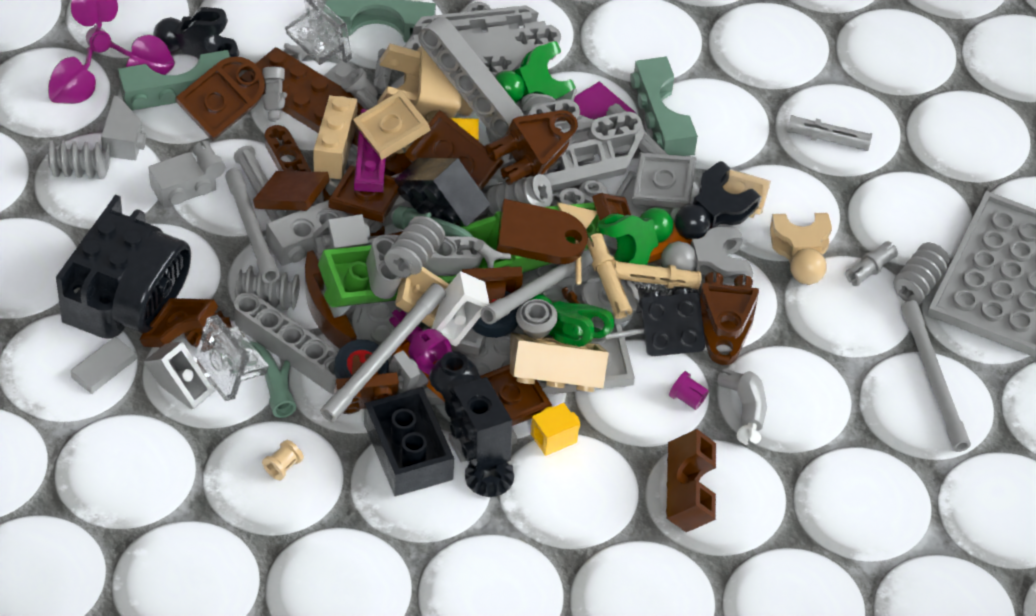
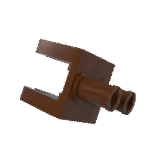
M564 110L516 117L512 120L506 135L492 143H488L485 145L487 155L493 153L490 159L494 162L509 153L512 154L516 162L501 169L502 178H509L505 180V183L512 185L524 177L536 176L537 174L545 175L566 152L569 141L578 128V122L572 113ZM559 120L567 121L570 125V130L563 133L562 129L555 127V122Z
M711 272L705 276V283H702L700 295L705 345L712 361L720 365H729L737 360L753 326L759 288H752L753 279L747 275L745 277V285H743V275H739L734 279V286L723 285L724 278L720 273H716V282H713L714 272ZM727 345L732 351L728 355H722L716 347Z

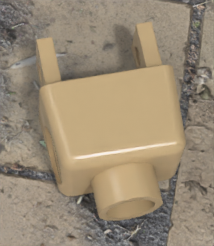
M389 44L380 58V66L404 72V83L398 88L387 86L377 104L402 90L427 123L433 119L439 110L449 118H454L457 113L469 116L472 113V108L422 46L415 51Z

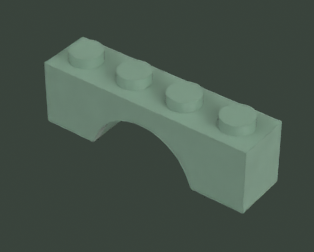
M326 0L323 14L324 33L351 36L357 29L365 25L383 24L397 30L406 43L412 36L413 28L421 17L436 15V3L411 0Z
M224 50L201 54L197 65L193 69L179 75L159 74L150 69L146 64L119 68V82L123 101L132 111L177 103L175 101L176 96L218 62L230 57L229 52Z
M667 56L635 61L634 72L630 74L631 86L633 89H637L638 104L640 109L645 111L646 126L648 129H652V138L668 155H695L698 135L691 117L670 110L662 102L665 98L672 95L674 73Z

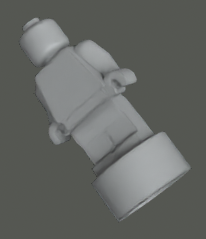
M282 67L262 68V74L266 83V94H263L262 99L264 109L269 110L268 119L271 122H276V120H279V111L277 110L284 108L285 98L287 97V93H282L285 69Z

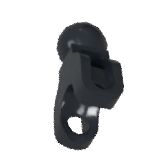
M201 7L193 16H183L181 21L172 17L164 18L155 25L153 36L160 38L167 45L170 52L181 49L182 54L193 55L198 60L201 54L228 50L230 57H238L240 53L234 39L219 35L228 23L225 11L220 8Z
M720 161L702 174L699 194L694 197L693 204H687L677 212L674 220L675 228L680 236L687 240L704 237L710 228L712 229L720 224H741L758 209L762 196L754 189H748L740 194H731L725 191L723 186L728 182L731 168L725 162Z

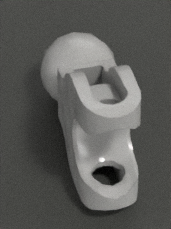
M714 227L704 237L692 239L691 245L676 241L669 243L661 253L662 267L667 268L668 265H674L676 269L701 271V279H705L708 273L714 272L713 282H716V273H720L724 278L723 285L734 286V279L739 275H743V285H745L746 275L753 278V271L747 260L735 259L729 256V254L736 253L743 242L742 234L736 227Z

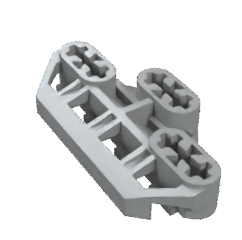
M524 5L421 17L413 28L412 36L403 47L417 51L421 46L418 39L421 29L435 18L444 17L453 24L495 77L501 71L517 70L521 66L524 56L534 48L554 41L560 44L561 33L556 27L546 25L545 21L538 22L539 12Z
M569 99L537 105L529 111L528 115L564 110L572 113L578 122V128L570 139L566 152L548 171L557 169V163H561L564 170L544 175L550 181L552 191L581 185L588 180L598 181L624 175L645 133L642 121L636 113L630 111L621 112L593 120L579 115V106ZM559 120L555 122V127L562 129L563 133L570 130V125L567 121ZM629 152L628 155L615 157V155ZM511 153L500 158L504 163L491 179H497L498 183H505V180L509 179L508 177L502 178L501 169L516 162ZM596 154L600 158L599 162L578 166L580 163L593 161Z

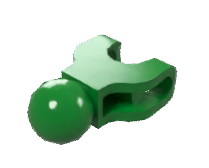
M557 41L538 46L528 52L521 62V67L517 70L501 71L495 75L496 80L515 103H518L522 97L532 93L549 95L557 100L571 90L576 89L573 80L557 81L548 72L547 65L549 60L561 53V48Z
M658 207L646 209L640 217L612 213L598 222L599 233L615 237L617 240V250L614 256L616 261L645 265L649 261L652 250L659 246L658 243L665 242L670 237L674 226L670 213Z
M540 294L530 299L544 300L555 307L558 318L548 335H551L558 342L581 347L590 343L593 338L605 337L613 331L614 318L612 313L606 309L588 304L566 303L562 301L552 303L551 299ZM596 316L602 319L604 322L602 330L594 327L593 317Z

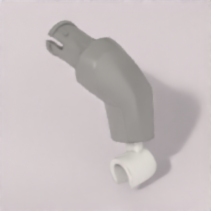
M724 368L722 370L723 373L720 372L718 375V385L737 391L742 403L741 423L743 426L737 432V439L744 445L748 444V438L756 444L761 440V435L758 431L763 427L767 411L762 380L751 371L741 374Z

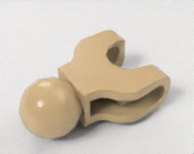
M784 213L772 214L770 224L772 248L789 260L790 271L795 280L806 285L818 283L827 271V263L823 254L829 248L828 237L832 231L828 213H814L815 222L805 227L792 224Z

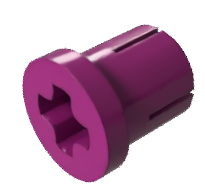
M684 371L672 386L669 396L673 399L678 398L694 410H697L706 399L709 390L691 379V374Z

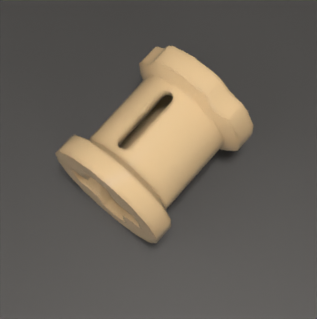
M285 440L280 444V449L272 456H266L262 460V464L266 472L279 481L286 476V471L294 464L303 461L304 456L295 443Z

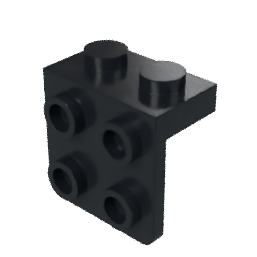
M689 289L672 291V295L661 296L660 292L643 294V298L639 299L636 313H642L646 352L649 356L695 353L705 349L699 292L689 293Z

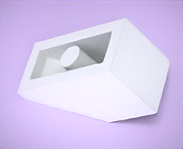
M461 271L445 289L446 296L439 304L431 328L440 331L449 340L450 344L454 346L460 343L481 317L482 308L490 304L485 282Z

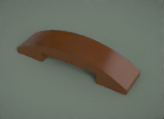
M313 250L308 251L305 261V291L310 313L326 338L337 348L341 349L348 342L357 340V335L346 314L334 318L321 292L324 290V280L318 267L319 261Z

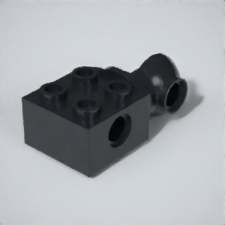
M453 351L444 354L431 368L429 380L434 389L440 392L445 399V411L451 420L449 422L450 432L455 440L459 439L465 460L467 462L471 461L476 471L511 461L512 419L487 377L480 378L475 364L463 353Z

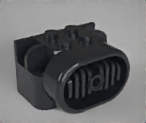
M115 194L56 276L62 323L105 339L117 337L125 327L140 333L149 332L153 328L150 326L151 322L169 298H177L183 288L191 264L189 244L184 240L163 233L156 226L146 223L145 213L141 210H134L130 216L122 214L121 196ZM80 288L77 293L74 292L75 289Z

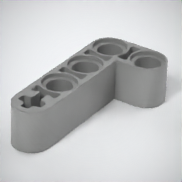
M399 235L377 236L372 243L366 260L370 288L379 298L389 299L395 296L402 278L394 275L388 269L384 260L386 252L391 248ZM445 236L444 241L440 243L438 249L434 251L433 256L428 259L427 264L423 267L436 276L457 275L460 271L462 272V269L479 268L483 256L474 249V244L479 239L475 237Z

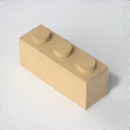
M329 95L314 147V172H328L329 178L341 180L343 178L357 128L353 121L357 117V99Z

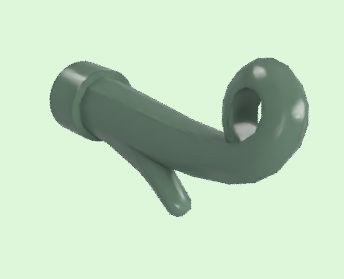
M399 206L393 213V224L398 229L404 230L416 216H425L440 224L445 232V236L473 237L464 228L432 217L429 212L421 214L414 208Z
M253 341L239 343L234 349V356L238 361L252 363L259 359L270 394L269 404L273 415L278 418L292 415L296 410V404L288 387L290 362L284 361L281 370H279L274 358L265 347Z

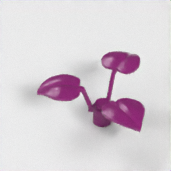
M71 0L70 9L73 18L83 26L89 27L94 25L86 34V42L89 45L84 65L76 57H68L61 60L55 66L50 76L48 96L50 101L54 103L76 104L87 100L93 94L96 85L94 75L87 70L90 67L94 51L102 53L111 47L129 56L126 67L146 64L153 71L163 75L172 70L175 61L167 45L160 38L153 35H143L135 39L131 46V52L111 41L110 35L101 27L102 22H110L116 17L118 12L117 0Z

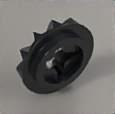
M470 461L465 469L466 484L474 493L481 496L496 497L502 495L511 488L514 482L513 465L505 462L476 471ZM496 469L495 477L493 475H489L488 477L484 478V470L490 472L491 470Z

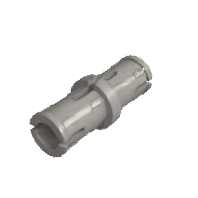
M886 241L874 252H868L863 255L858 264L846 271V278L849 283L856 278L852 285L859 286L861 282L872 274L876 275L881 272L882 266L897 257L898 250L896 246L893 245L887 250L892 243Z

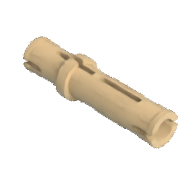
M603 234L591 235L592 242L590 238L587 241V246L593 259L592 267L599 274L614 317L616 319L627 317L625 311H627L628 315H631L633 310L614 266L616 260L614 256L610 255Z
M618 261L614 265L620 280L665 285L668 289H673L676 286L698 290L701 285V271L676 269L674 265H668L666 268Z

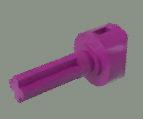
M396 309L392 312L393 317L389 319V322L396 327L407 314L403 310L399 312ZM417 326L406 338L410 343L409 358L413 359L419 369L430 375L434 361H438L444 354L452 352L449 340L436 329L423 331Z

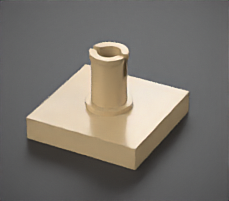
M402 90L353 119L358 130L381 160L394 152L398 154L404 153L403 147L407 151L411 142L431 131L427 121Z

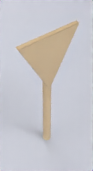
M557 202L560 211L567 212L576 217L584 225L585 229L588 228L597 215V211ZM581 257L575 261L577 285H581L582 282Z

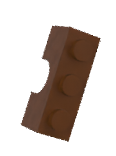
M695 429L668 442L666 519L686 533L716 520V493L699 482L704 474L716 468V443L701 431Z

